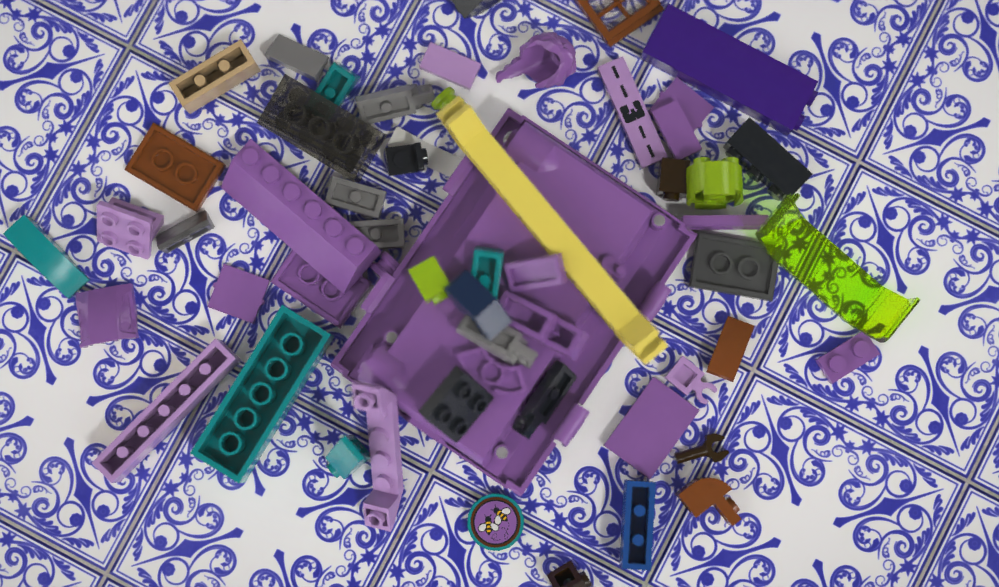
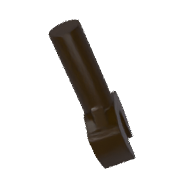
M713 433L705 435V441L701 446L674 453L676 463L680 464L704 456L711 458L712 462L722 461L729 451L714 452L712 444L725 439V437Z

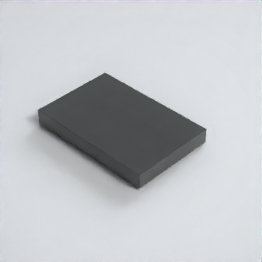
M697 232L698 236L695 241L688 283L689 288L769 302L773 301L781 251L780 245Z

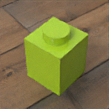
M435 256L408 270L427 304L433 301L434 305L449 298L443 289L449 284V281Z

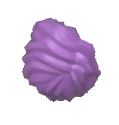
M542 32L541 34L534 35L525 44L520 46V56L513 58L510 64L505 65L503 70L498 71L495 79L497 83H501L504 79H512L513 77L525 74L537 82L535 84L536 88H550L554 85L561 86L567 77L576 72V51L574 46L565 37L555 32Z

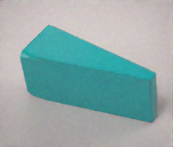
M333 62L305 109L328 124L355 87L360 76L341 63Z
M475 246L471 274L497 298L504 250Z

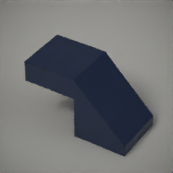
M464 270L443 288L458 311L470 316L484 338L489 341L512 322L497 298L468 270Z

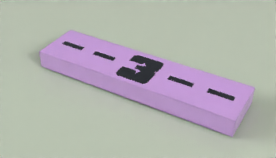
M622 56L598 66V73L641 169L660 162L662 157L668 158L624 57Z

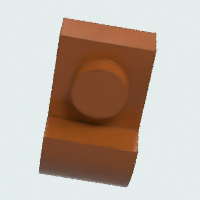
M711 477L696 478L675 493L695 518L713 505L728 525L734 526L741 520L737 514L740 511L737 504L731 497L724 498V495L732 490V488L719 479Z

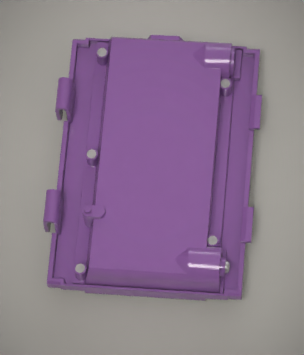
M508 108L490 134L637 310L651 322L672 291L665 283L698 234L686 227L684 222L526 116H521ZM465 155L442 188V190L448 193L447 197L391 276L384 272L360 306V308L366 311V314L330 366L343 374L342 376L352 383L355 380L374 384L396 394L398 415L506 489H510L521 497L556 446V443L553 441L556 439L562 443L563 447H567L590 413L581 405L590 396L624 344L568 277V282L565 284L511 292L555 314L558 318L584 330L589 335L576 362L523 334L522 338L527 341L526 346L538 353L530 368L521 365L529 394L505 396L486 390L494 399L457 443L423 418L418 410L455 366L463 370L455 353L475 348L479 345L456 332L457 327L466 314L458 311L450 298L434 305L433 301L427 304L408 270L435 256L450 283L464 270H468L471 273L475 246L504 250L503 264L509 261L549 255ZM503 264L497 297L498 301H500L505 290L510 292ZM487 351L497 362L509 366L513 365ZM557 359L574 372L577 378L546 425L541 423L530 439H527L512 429V426L529 401L530 396L544 379L546 372Z

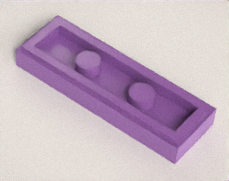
M683 215L680 218L686 224L685 226L691 230H763L769 225L768 215Z

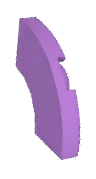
M480 346L455 353L464 372L485 390L505 396L529 394L521 365L509 366L499 363L489 355L487 350Z

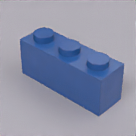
M624 479L619 566L622 569L651 571L656 482Z

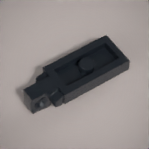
M556 359L535 392L530 396L521 414L517 416L512 429L521 436L530 439L541 423L546 425L576 380L577 375L564 363Z

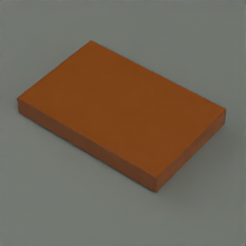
M153 122L124 170L198 213L226 165Z

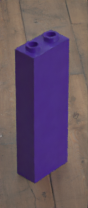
M668 4L640 57L641 60L675 78L678 77L681 81L786 136L793 129L798 131L805 119V116L801 113L806 105L809 107L812 105L818 94L814 90L818 83L817 80L671 4Z

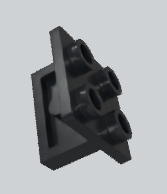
M455 366L418 412L430 424L457 443L487 409L494 397L463 370Z

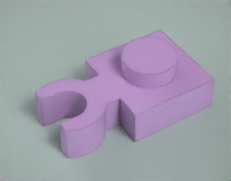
M684 356L680 357L664 377L686 396L691 391H694L696 399L702 404L708 403L707 399L702 396V391L705 388L710 389L713 393L717 392L715 385L708 382L703 383L700 380L705 373Z

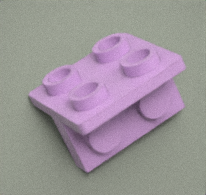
M114 197L108 203L100 200L97 204V241L108 247H113L148 260L152 252V241L164 224V215Z

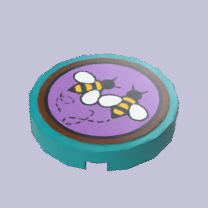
M491 493L482 496L472 505L468 514L467 527L471 538L479 546L487 550L501 551L510 548L519 540L523 531L524 517L520 506L514 499L504 494Z

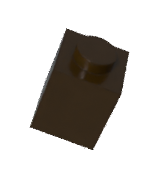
M662 157L659 162L657 196H663L662 200L678 202L679 198L686 196V168L690 166V160Z

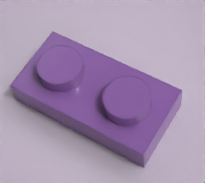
M863 330L815 361L829 383L833 384L880 355L867 332Z

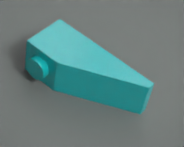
M344 435L325 457L329 462L326 467L336 478L341 476L343 479H347L370 459V452L355 435Z

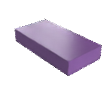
M677 100L652 111L651 115L674 159L683 160L702 150Z
M561 253L509 261L503 264L510 292L561 285L568 282Z

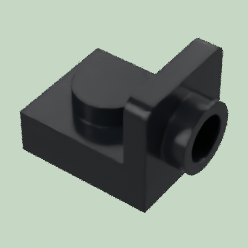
M421 142L384 149L388 176L422 172L425 170L424 165H428L427 150L421 147Z

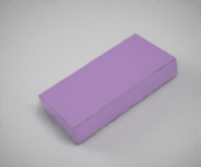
M430 42L419 69L470 91L481 68V63Z

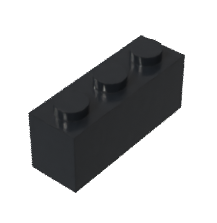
M750 117L723 146L726 150V156L738 158L739 162L747 169V175L754 181H761L768 187L767 192L777 201L782 200L784 203L788 201L813 174Z

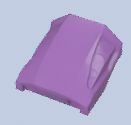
M132 283L76 293V306L80 325V348H88L93 346V344H106L109 341L117 342L120 339L139 338L137 306Z

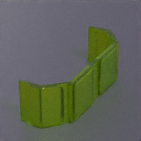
M790 193L786 195L755 233L760 244L765 247L766 253L851 327L860 330L879 343L888 341L920 302V299L918 297L907 299L879 284L801 215L795 204L801 196L800 194L792 195Z

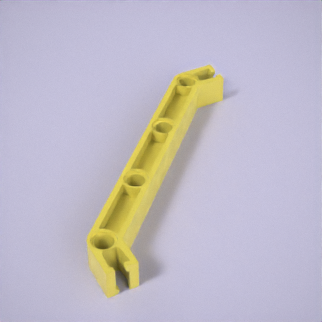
M458 95L437 112V117L455 143L549 255L561 253L566 276L619 340L644 365H647L665 350L668 345L658 336L660 334L658 329L637 310L489 133L473 108L468 103H464L463 99Z

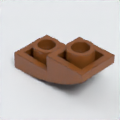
M728 316L706 372L733 382L755 326Z

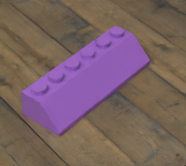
M252 139L231 160L221 188L344 295L382 253L372 241Z

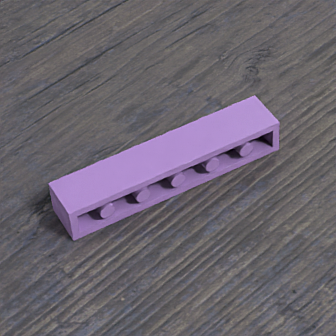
M215 338L92 464L111 483L121 482L239 364L241 359L222 340Z

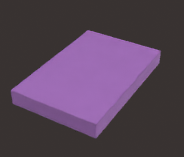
M293 250L270 281L339 329L343 327L372 284L371 281L361 276L344 295Z
M652 377L603 446L645 477L651 479L700 410L657 378Z

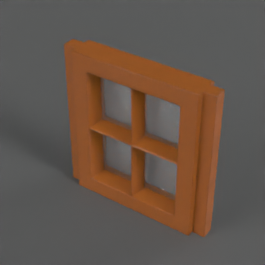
M574 0L609 48L664 11L659 0Z

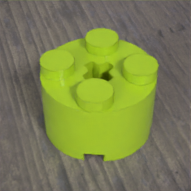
M698 157L693 159V165L686 168V204L689 207L691 203H695V209L720 210L726 209V203L734 202V207L743 203L742 166L739 164L738 158L726 157L721 161H710L708 157Z

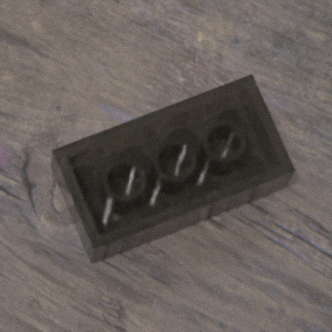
M287 74L283 76L257 121L259 125L353 182H360L387 136L383 131Z

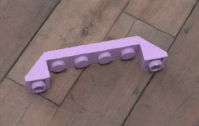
M354 380L352 383L354 409L366 411L373 483V490L363 502L365 526L391 532L404 490L397 395L382 386Z

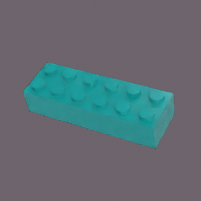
M281 305L190 454L237 483H245L335 336Z

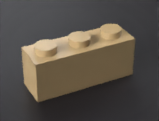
M240 39L168 84L182 107L191 114L256 75L261 70Z

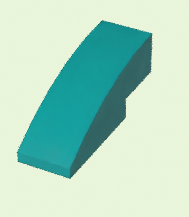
M23 215L3 233L16 249L68 299L90 281L86 274L55 240L51 239L31 217Z

